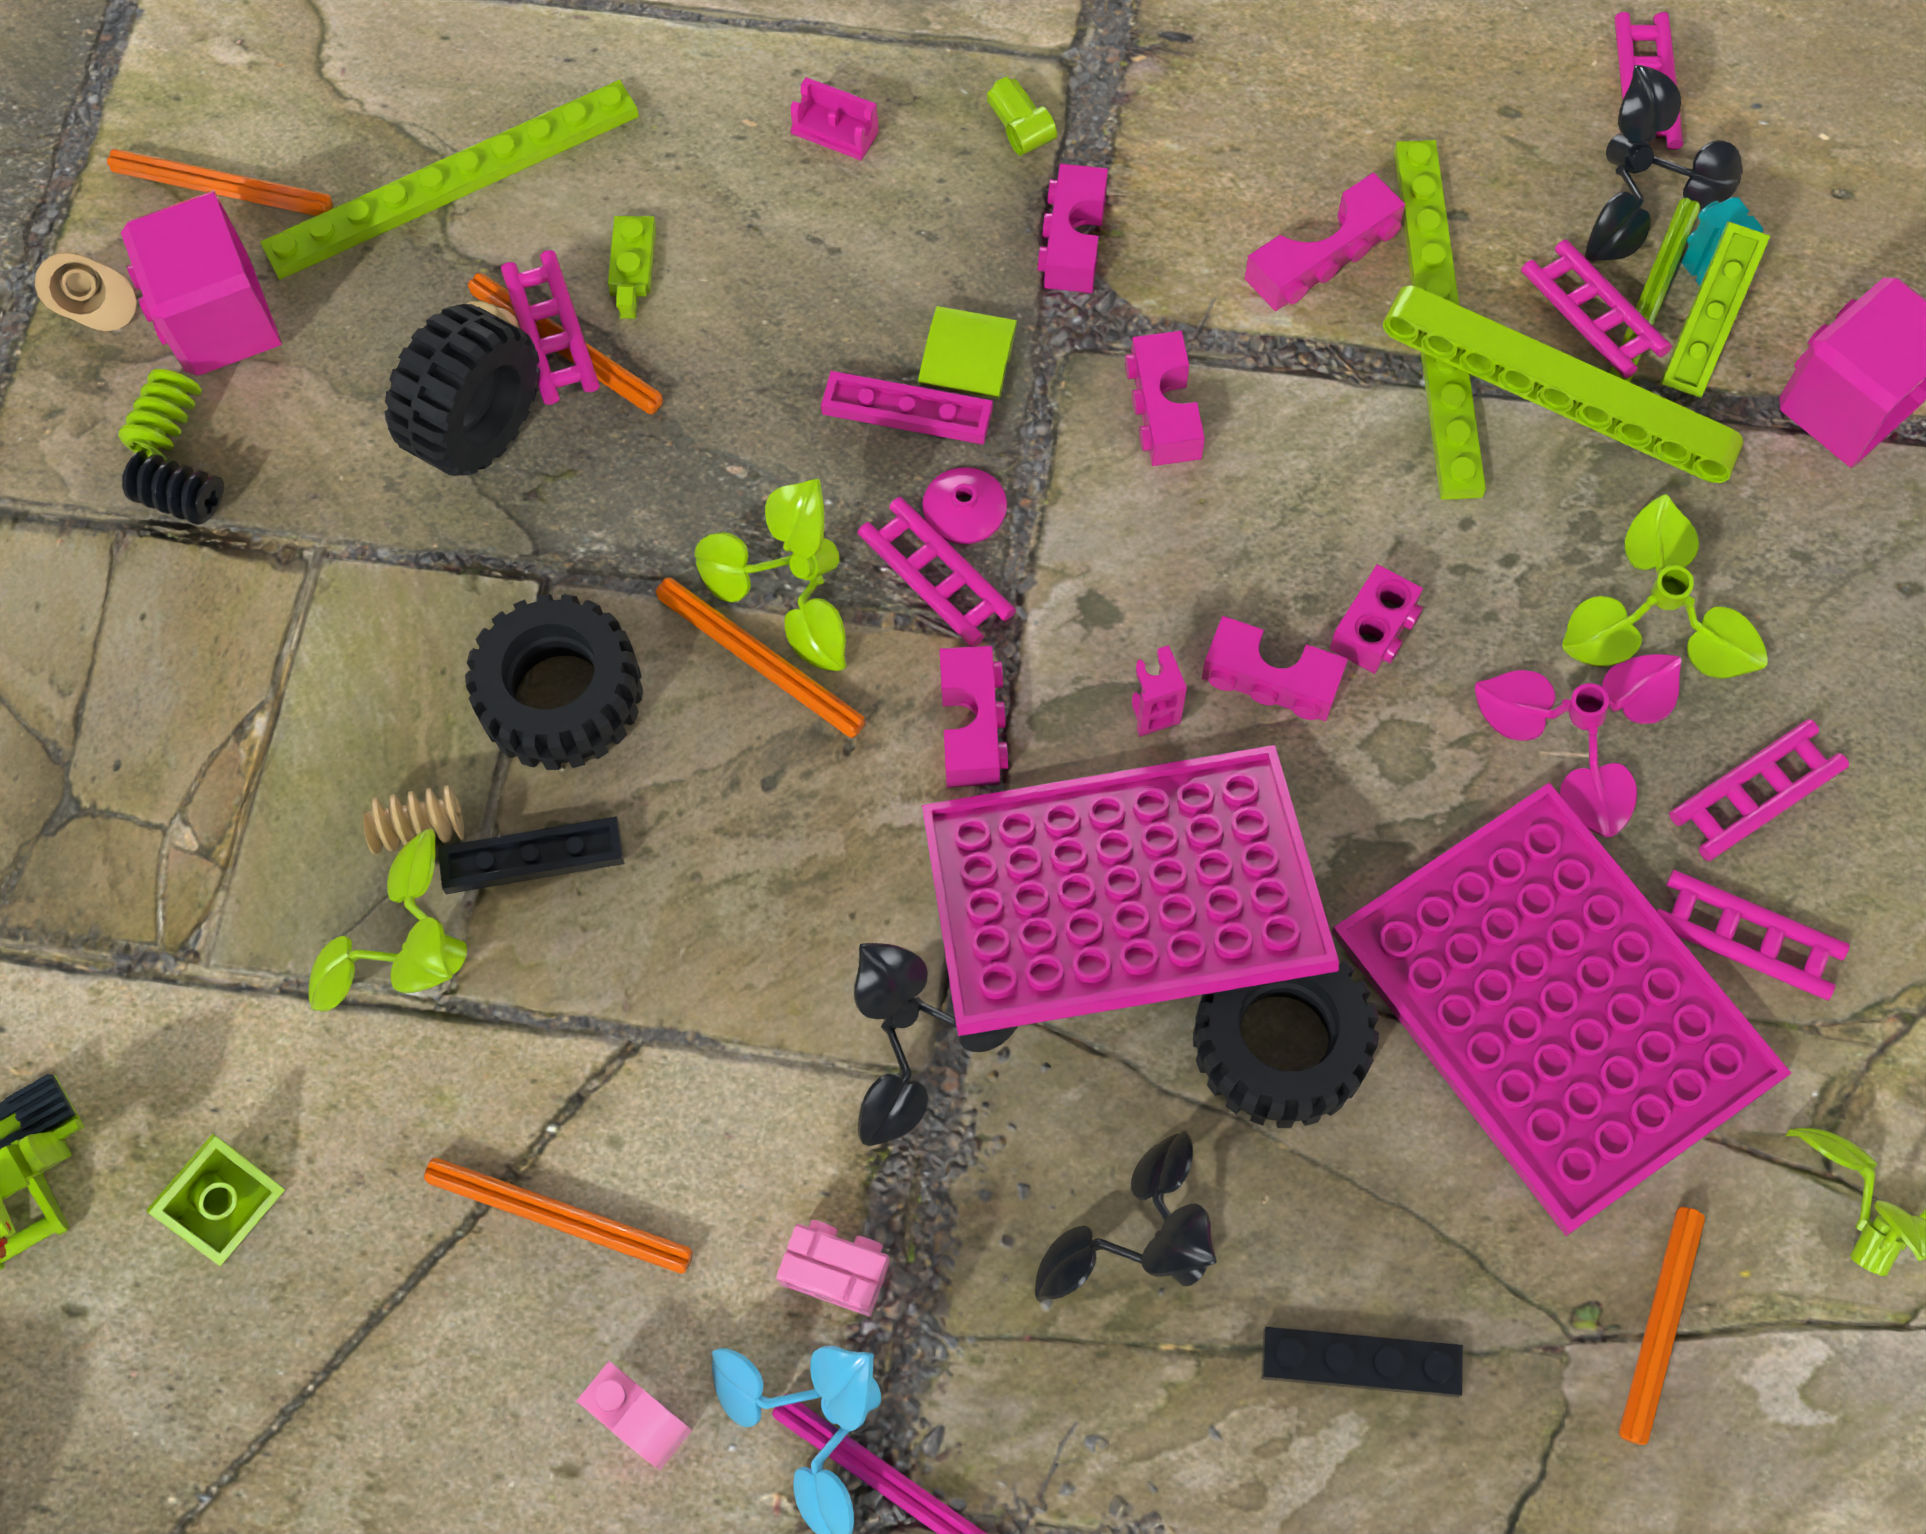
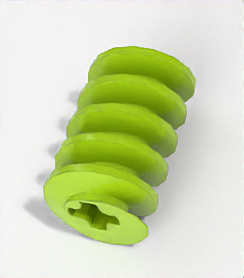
M154 369L149 372L147 377L148 383L141 387V397L135 399L133 403L134 411L127 414L125 421L127 425L120 427L118 436L121 442L133 453L144 450L148 457L157 454L163 456L166 461L167 457L158 450H173L174 443L166 435L180 437L181 429L173 421L182 424L187 423L188 415L180 408L194 409L195 401L187 394L200 396L202 389L198 383L183 374L167 369Z

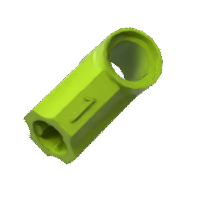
M1007 76L997 80L994 86L987 92V102L1004 124L1007 138L1017 155L1022 156L1057 139V129L1048 110L1043 106L1037 108L1016 79H1010Z

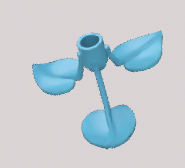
M822 1346L814 1351L810 1361L811 1379L815 1389L768 1398L762 1395V1376L748 1358L737 1351L727 1348L714 1350L712 1352V1374L719 1402L726 1414L735 1423L743 1427H752L759 1423L761 1420V1408L769 1409L822 1397L821 1408L825 1417L831 1423L838 1424L840 1429L812 1460L811 1469L801 1467L796 1470L793 1481L795 1500L803 1519L816 1534H852L854 1512L851 1497L837 1475L830 1470H823V1464L849 1432L861 1427L867 1413L877 1408L881 1403V1392L873 1378L874 1354L849 1351L837 1346Z

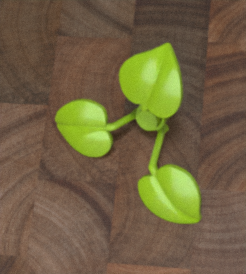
M811 479L801 483L782 486L774 490L766 501L765 517L768 529L773 537L784 542V550L793 552L792 555L750 565L747 564V546L737 536L731 533L717 532L700 540L695 548L694 555L697 569L709 591L722 601L736 602L748 594L751 587L748 573H756L789 565L794 576L803 580H810V583L798 598L799 608L793 609L785 615L784 624L788 642L800 658L814 667L829 671H841L847 668L845 661L846 636L839 612L831 603L824 599L813 598L808 601L816 587L824 583L822 575L834 570L839 564L837 547L832 541L824 538V503L820 479Z
M1667 494L1656 498L1640 511L1631 523L1624 541L1625 554L1632 566L1640 570L1656 568L1658 577L1652 586L1651 596L1628 617L1624 605L1612 597L1595 596L1583 601L1572 613L1562 642L1564 652L1581 663L1598 667L1614 666L1632 658L1640 648L1642 637L1637 628L1632 624L1638 621L1651 607L1657 605L1664 610H1676L1684 606L1690 626L1697 631L1687 642V654L1692 665L1702 674L1712 678L1727 679L1762 670L1768 664L1766 648L1759 633L1741 613L1727 607H1713L1706 612L1702 623L1698 621L1694 608L1695 599L1689 596L1694 586V579L1686 567L1697 555L1699 539L1692 523L1681 513Z
M434 829L424 830L409 841L398 853L389 870L387 892L390 900L396 903L404 901V906L420 920L410 930L406 942L402 945L403 950L399 954L368 950L352 951V941L349 937L340 936L331 940L317 956L310 974L308 991L311 1010L326 1012L343 1001L353 982L355 973L354 962L359 959L393 962L391 984L395 990L401 993L420 992L451 979L452 975L457 973L462 967L467 955L466 943L445 934L440 921L427 916L415 902V898L422 896L427 891L434 873Z
M1794 1128L1788 1130L1786 1136L1800 1137L1828 1159L1847 1168L1857 1170L1863 1176L1864 1189L1860 1218L1855 1225V1228L1862 1233L1850 1254V1258L1855 1263L1874 1274L1887 1276L1900 1251L1905 1250L1906 1246L1910 1248L1918 1261L1926 1259V1210L1920 1216H1912L1894 1204L1877 1200L1873 1207L1881 1216H1877L1874 1222L1869 1220L1875 1181V1171L1873 1169L1876 1168L1878 1163L1868 1153L1848 1139L1832 1132L1815 1128Z

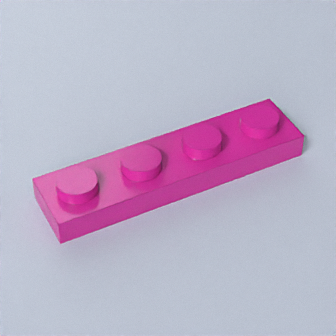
M830 371L821 403L822 415L984 445L993 411V401Z

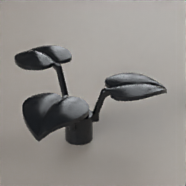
M1635 65L1631 83L1622 100L1618 116V126L1621 133L1615 135L1608 143L1606 157L1611 164L1618 166L1616 174L1622 176L1631 193L1625 191L1614 195L1601 210L1586 248L1585 258L1590 261L1617 260L1628 257L1642 246L1648 235L1651 224L1650 214L1648 211L1640 208L1644 202V197L1629 172L1633 174L1647 170L1651 164H1655L1688 176L1689 179L1683 189V197L1699 202L1701 209L1714 201L1721 203L1730 198L1741 181L1743 168L1740 153L1733 144L1724 140H1715L1704 145L1694 158L1693 169L1654 156L1652 148L1647 142L1654 141L1656 132L1666 131L1674 125L1681 107V96L1677 86L1667 75L1656 69Z
M883 943L860 944L859 967L854 985V1000L856 1007L864 1016L871 1019L884 1020L881 1028L888 1035L901 1069L900 1078L894 1074L882 1075L870 1086L864 1096L859 1112L858 1136L861 1143L867 1146L888 1142L907 1134L920 1122L928 1104L926 1088L918 1081H910L911 1070L895 1029L907 1028L914 1024L918 1018L919 1011H923L957 1028L955 1017L924 1003L919 997H916L922 992L927 983L928 971L925 962L917 954L906 948ZM1018 1026L959 1036V1042L964 1049L972 1052L989 1051L1004 1043Z
M1186 1131L1174 1134L1151 1148L1138 1162L1131 1179L1133 1194L1139 1200H1147L1153 1197V1203L1164 1219L1161 1230L1156 1231L1155 1238L1149 1242L1143 1254L1100 1238L1092 1240V1230L1087 1226L1070 1229L1053 1242L1040 1263L1035 1284L1037 1301L1041 1303L1046 1299L1062 1298L1081 1287L1093 1271L1096 1263L1095 1251L1106 1250L1141 1263L1143 1269L1151 1276H1171L1182 1286L1193 1285L1204 1275L1207 1266L1216 1264L1208 1212L1201 1205L1195 1203L1185 1205L1170 1213L1164 1203V1193H1171L1180 1188L1191 1168L1193 1145L1191 1136Z

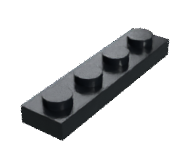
M617 816L438 847L441 885L445 894L625 864L620 823Z
M1265 1327L1263 1330L1261 1379L1456 1398L1462 1396L1463 1345Z

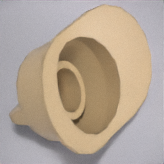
M68 252L53 254L44 260L36 271L35 288L38 297L45 306L59 315L90 328L101 331L118 330L128 324L136 312L137 299L135 291L127 278L116 270L88 257Z

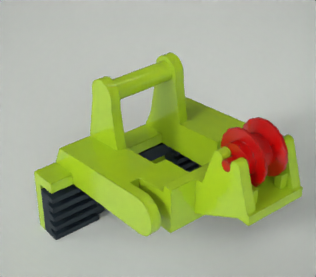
M47 1074L8 1096L0 1103V1270L5 1268L4 1262L56 1232L58 1235H61L69 1230L68 1222L43 1173L72 1156L65 1139L85 1128L56 1075ZM27 1187L45 1217L16 1233L3 1200Z

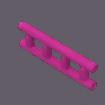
M1620 12L1616 14L1614 22L1622 100L1631 83L1635 65L1656 69L1667 75L1677 86L1669 14L1666 12L1657 13L1653 17L1654 25H1631L1629 13ZM1633 41H1656L1657 56H1634ZM1680 112L1676 122L1670 129L1656 132V137H1666L1667 148L1670 150L1680 149L1684 144Z
M1567 239L1562 240L1555 247V252L1560 258L1546 267L1541 268L1534 260H1530L1523 265L1521 272L1623 378L1631 377L1637 370V366L1631 359L1649 348L1658 357L1665 356L1671 350L1672 345ZM1573 269L1583 279L1585 284L1566 294L1554 280ZM1598 295L1611 310L1592 320L1579 306ZM1624 321L1638 336L1618 347L1605 332Z
M547 250L540 255L543 265L541 267L519 273L516 263L507 262L501 266V272L519 327L530 336L539 356L540 362L537 366L540 370V376L537 384L543 402L546 405H552L560 399L557 388L581 381L585 392H594L599 389L600 385L556 253L553 250ZM548 282L553 299L530 306L525 289ZM559 314L564 332L540 339L535 321ZM570 347L575 365L551 372L546 355Z
M897 497L889 506V509L896 517L879 531L870 522L863 524L859 528L857 534L971 647L979 645L984 638V635L976 627L993 613H996L1003 621H1007L1016 612V609L902 497ZM907 529H910L925 544L906 559L891 542ZM938 556L953 573L934 587L919 570ZM966 584L982 601L963 615L948 598Z
M1807 719L1671 810L1669 816L1677 826H1682L1689 820L1695 823L1708 839L1707 842L1699 846V852L1706 861L1710 862L1847 769L1849 762L1841 753H1836L1828 760L1809 740L1819 733V728L1813 720ZM1793 750L1811 769L1810 772L1794 783L1775 763ZM1759 773L1778 793L1760 806L1755 803L1741 786ZM1726 796L1743 817L1726 829H1723L1707 808Z
M1672 870L1666 886L1679 891L1678 897L1671 913L1659 908L1656 911L1678 937L1829 1001L1836 985L1821 978L1828 957L1832 956L1843 961L1849 951L1850 944L1682 872ZM1697 899L1723 910L1715 932L1689 921ZM1740 918L1767 929L1759 951L1732 940ZM1784 937L1811 947L1804 970L1777 959Z

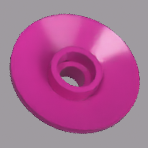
M955 468L940 474L929 484L923 497L925 521L946 541L956 544H972L989 538L1002 525L1007 510L1006 495L1000 483L990 474L975 468ZM960 496L972 497L967 502H961L957 499Z

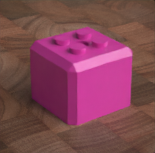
M215 190L129 220L121 231V235L132 263L127 266L128 273L136 289H141L143 297L138 298L140 307L147 321H153L154 329L162 345H169L185 372L199 376L282 345L253 264Z
M1883 277L1857 301L1854 298L1850 300L1837 314L1836 320L1830 325L1823 324L1809 339L1807 344L1810 346L1795 363L1794 367L1796 369L1779 396L1780 410L1850 468L1855 467L1926 401V299L1899 278Z

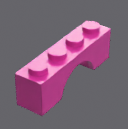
M1373 172L1342 193L1337 215L1341 228L1335 234L1317 242H1299L1278 235L1248 255L1244 279L1275 312L1288 303L1290 305L1295 304L1304 297L1308 289L1319 282L1326 283L1331 280L1341 267L1350 261L1357 262L1362 259L1369 249L1381 240L1386 242L1393 238L1402 226L1401 219L1405 203Z

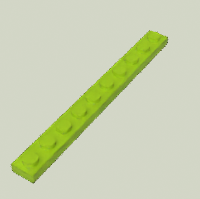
M619 79L260 241V244L278 279L281 280L639 117L637 106Z
M1436 140L1398 141L1394 148L1399 195L1400 199L1405 203L1402 217L1411 284L1459 305ZM1421 352L1440 500L1483 498L1486 487L1470 375Z

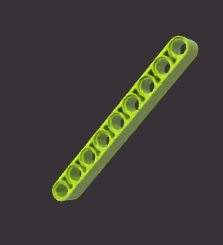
M1416 286L1401 287L1383 321L1384 331L1396 341L1711 483L1726 482L1731 476L1742 449L1743 437L1734 429Z

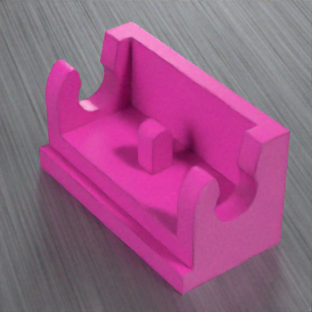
M805 77L801 83V103L793 100L791 104V134L862 161L879 132L877 104Z
M1169 645L1157 649L1158 664L1160 665L1159 675L1147 673L1145 663L1141 659L1136 664V675L1142 690L1141 697L1137 692L1133 693L1132 708L1138 720L1137 732L1139 737L1181 723L1187 686Z

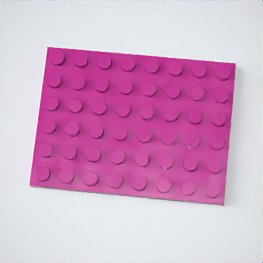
M1275 745L922 805L958 1036L1339 971V959Z
M1550 782L1334 926L1331 932L1565 1236L1575 1231L1791 1074L1789 1069Z

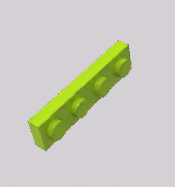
M1727 221L1659 382L1660 384L1702 398L1770 239V235Z

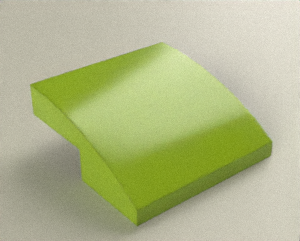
M936 306L918 378L919 385L1000 400L1007 362H1010L1017 320Z

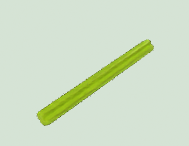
M1689 198L1679 200L1636 306V309L1652 325L1655 322L1686 245L1687 238L1700 210L1699 202L1691 201ZM1629 326L1620 347L1638 336ZM1641 354L1631 359L1636 366ZM1613 366L1611 367V370L1609 372L1610 374L1615 375L1628 382H1631V379L1633 377L1632 375L1629 378H1623V376Z

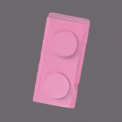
M811 1220L809 1227L797 1223L777 1273L776 1279L779 1285L870 1317L890 1263L889 1256L881 1253L883 1245L862 1236H856L854 1243L836 1237L838 1229L820 1221Z

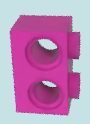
M1376 564L1336 628L1329 650L1348 658L1349 661L1376 674L1383 661L1391 664L1403 643L1402 640L1398 639L1403 628L1412 630L1424 609V607L1418 605L1423 588ZM1382 601H1392L1399 606V608H1388L1382 603ZM1371 634L1375 636L1379 641L1368 642L1365 641L1360 635Z

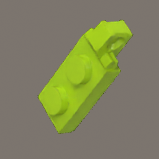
M614 216L608 287L610 296H617L616 307L619 309L620 319H636L638 297H646L647 293L651 291L656 235L654 216Z

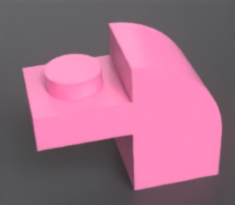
M608 1361L576 1401L610 1429L619 1439L660 1471L692 1432L687 1425L610 1361Z

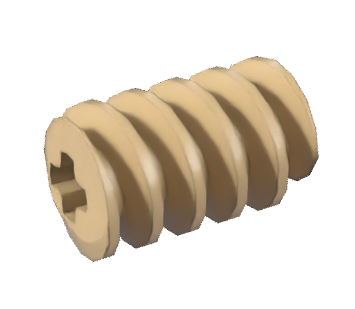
M450 785L444 786L443 797L439 800L432 788L426 789L425 801L421 803L415 792L410 791L408 792L407 804L403 806L397 795L392 794L390 795L389 808L385 809L379 798L374 797L372 798L371 811H364L363 814L364 834L372 854H379L383 844L389 852L397 851L401 841L405 846L414 837L429 828L434 829L435 839L437 833L443 843L451 842L454 830L461 840L464 839L465 835L460 803Z

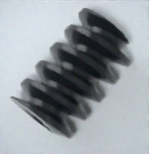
M144 450L138 451L130 458L122 476V488L128 500L142 503L149 508H156L162 513L172 514L173 517L179 519H186L188 522L196 525L205 523L214 515L220 505L224 492V482L221 477L215 475L209 477L207 472L201 470L194 472L191 466H179L177 461L171 459L165 461L163 456L157 454L148 457Z

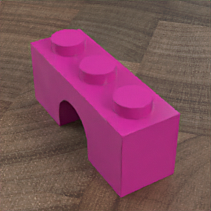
M1060 164L1058 180L1050 179L1048 204H1053L1054 207L1053 213H1045L1043 237L1049 238L1048 247L1040 246L1037 268L1038 271L1045 272L1044 288L1093 293L1099 236L1082 234L1074 229L1081 225L1102 226L1108 168Z
M1182 330L1132 337L1131 354L1125 355V369L1128 380H1135L1136 390H1132V404L1134 414H1142L1144 426H1139L1142 451H1149L1152 466L1201 460L1205 437L1197 402L1178 404L1169 401L1163 396L1168 391L1187 387L1189 362Z
M1222 616L1206 656L1201 679L1209 681L1212 686L1223 691L1236 690L1250 695L1254 701L1268 706L1276 704L1291 709L1294 714L1303 719H1320L1326 722L1348 658L1306 644L1300 660L1295 665L1288 668H1275L1268 665L1259 653L1263 629Z
M992 646L940 648L942 705L966 707L976 715L974 721L964 728L944 730L947 788L1000 785V769H1008L1007 742L998 743L997 728H1006L1004 701L996 702L995 688H1003L1002 661L993 662Z

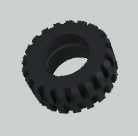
M473 304L449 306L442 309V313L432 315L426 320L427 325L424 328H418L411 336L412 342L407 348H403L398 357L401 360L397 368L392 370L389 379L391 387L390 390L386 391L385 397L388 409L384 411L388 430L394 442L401 449L452 476L475 474L478 470L486 469L490 466L494 458H500L506 451L508 443L514 441L519 434L518 429L522 422H526L530 413L528 410L530 403L535 400L537 393L535 384L540 376V370L537 366L540 362L532 339L527 333L480 307H476Z
M551 594L537 596V602L527 604L524 599L513 604L515 610L507 615L501 611L491 619L494 626L490 630L486 628L481 630L475 639L479 649L473 648L470 650L467 659V665L471 671L465 674L466 688L470 694L469 701L486 734L492 742L497 743L500 751L509 758L517 756L521 764L532 768L536 767L539 761L543 763L546 770H560L561 763L570 762L572 768L585 765L584 758L594 754L596 759H599L609 753L606 746L611 741L619 744L627 735L624 728L625 723L629 725L634 724L639 713L636 704L642 701L643 687L640 682L642 675L626 631L621 630L618 620L611 613H603L600 605L590 600H586L583 605H580L577 596L563 594L561 595V600H553ZM556 656H575L590 662L595 667L592 680L586 690L569 704L554 709H535L521 704L516 699L518 687L523 677L532 667L543 660Z
M1343 960L1339 964L1338 972L1203 994L1195 1017L1193 1047L1197 1048L1196 1063L1199 1071L1208 1075L1207 1086L1214 1096L1222 1093L1228 1099L1226 1107L1235 1114H1238L1240 1109H1243L1252 1114L1251 1122L1264 1125L1266 1119L1277 1121V1128H1292L1295 1121H1302L1305 1126L1319 1122L1322 1115L1327 1113L1332 1116L1339 1111L1346 1100L1354 1096L1374 1061L1373 1054L1378 1047L1379 1032L1374 1028L1379 1019L1376 1006L1368 1005L1367 1003L1371 992L1364 980L1355 983L1351 978L1355 969L1346 960ZM1269 997H1287L1304 1003L1320 1017L1328 1033L1329 1042L1324 1057L1315 1066L1300 1071H1283L1264 1064L1249 1051L1241 1035V1021L1248 1007L1259 1000Z

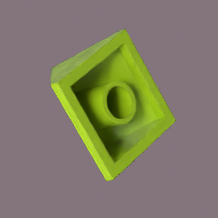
M212 1133L146 1209V1212L217 1265L221 1266L285 1189L236 1149Z

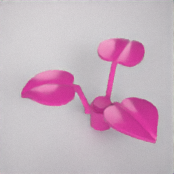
M1652 654L1630 658L1609 669L1603 679L1602 687L1594 683L1582 684L1574 690L1571 700L1564 699L1562 704L1554 710H1550L1555 703L1553 686L1546 677L1534 671L1516 670L1492 679L1478 681L1475 684V695L1480 711L1490 726L1502 736L1512 740L1528 741L1540 737L1545 729L1546 718L1556 719L1565 712H1569L1570 720L1577 728L1588 731L1590 769L1579 768L1570 772L1561 785L1560 796L1590 831L1602 837H1613L1631 819L1636 805L1637 787L1632 774L1624 765L1609 763L1601 767L1598 766V727L1604 723L1608 708L1613 712L1622 708L1624 715L1630 721L1639 724H1652L1668 717L1675 708L1679 696L1680 656Z

